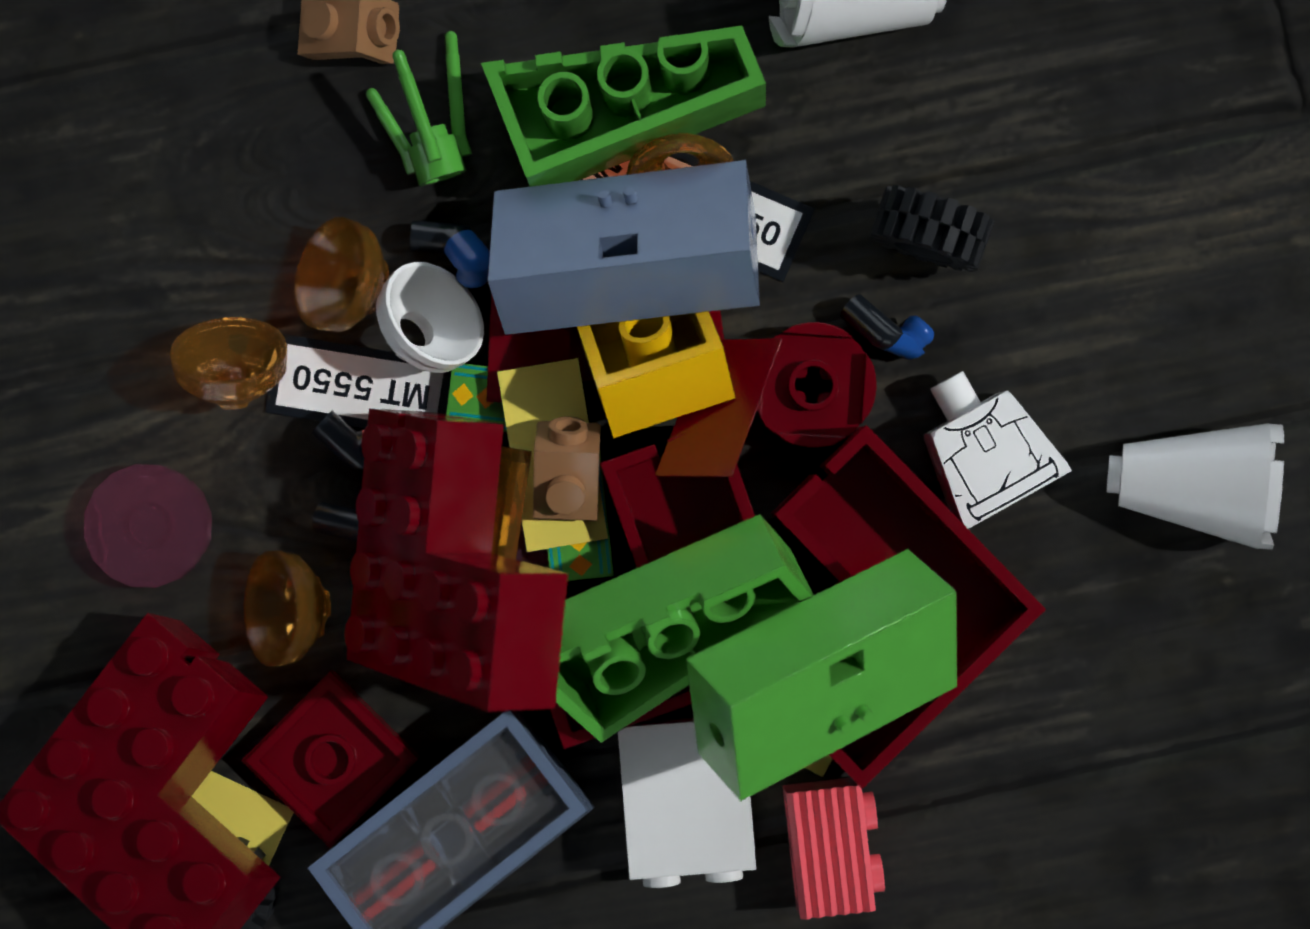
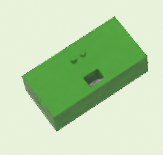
M907 549L687 658L698 754L735 796L742 801L957 687L956 591Z

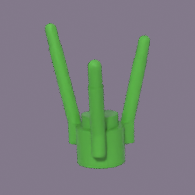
M448 31L445 34L452 134L448 135L445 124L430 125L413 73L402 50H395L392 56L417 128V132L409 135L412 147L378 91L374 88L366 91V97L401 156L406 174L411 175L415 173L419 186L444 181L466 172L463 157L472 154L465 131L457 35L453 31Z

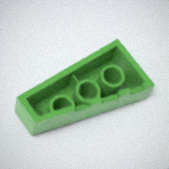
M742 26L659 37L658 42L625 46L624 42L600 46L598 51L563 56L561 52L535 55V60L505 64L504 60L481 63L530 187L579 181L766 106V82Z
M759 514L565 601L556 703L602 743L688 686L687 658L814 596L791 549Z

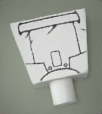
M963 371L930 389L947 421L923 434L924 441L948 509L968 529L1072 471L1066 460L1008 390L999 392L980 402Z

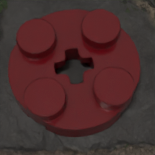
M820 322L797 324L773 337L782 338L756 410L764 427L784 442L805 448L833 445L854 433L870 414L876 396L874 365L867 353H864L860 344L853 340L852 336L843 329ZM808 368L819 369L820 379L830 381L829 393L819 394L816 404L806 402L805 393L795 389L796 379L805 378Z

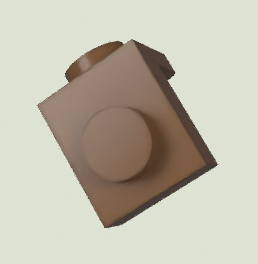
M302 0L297 55L312 60L362 57L380 64H393L392 55L396 50L400 32L398 3L392 0Z
M569 416L537 423L534 446L533 519L597 521L600 424L588 423L580 418Z

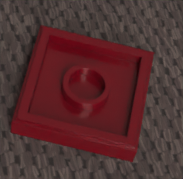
M331 670L241 761L331 848L421 756L334 670Z

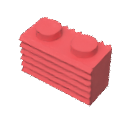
M852 778L782 785L795 902L800 919L808 920L825 916L833 917L850 913L859 914L876 911L874 893L885 892V879L880 854H869L867 830L878 829L873 791L862 792V788Z

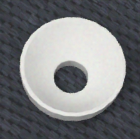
M412 262L394 271L379 290L376 300V316L380 330L388 345L400 359L421 370L432 373H445L462 366L477 354L484 336V324L480 308L467 287L462 286L452 273L440 266L427 262ZM401 319L411 320L418 325L424 334L425 346L415 345L405 337L401 329Z

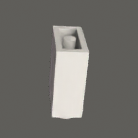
M693 714L654 717L618 731L629 879H643L644 887L663 888L680 884V876L705 874L707 882L725 883L743 879V871L756 870L751 796L740 801L698 754Z

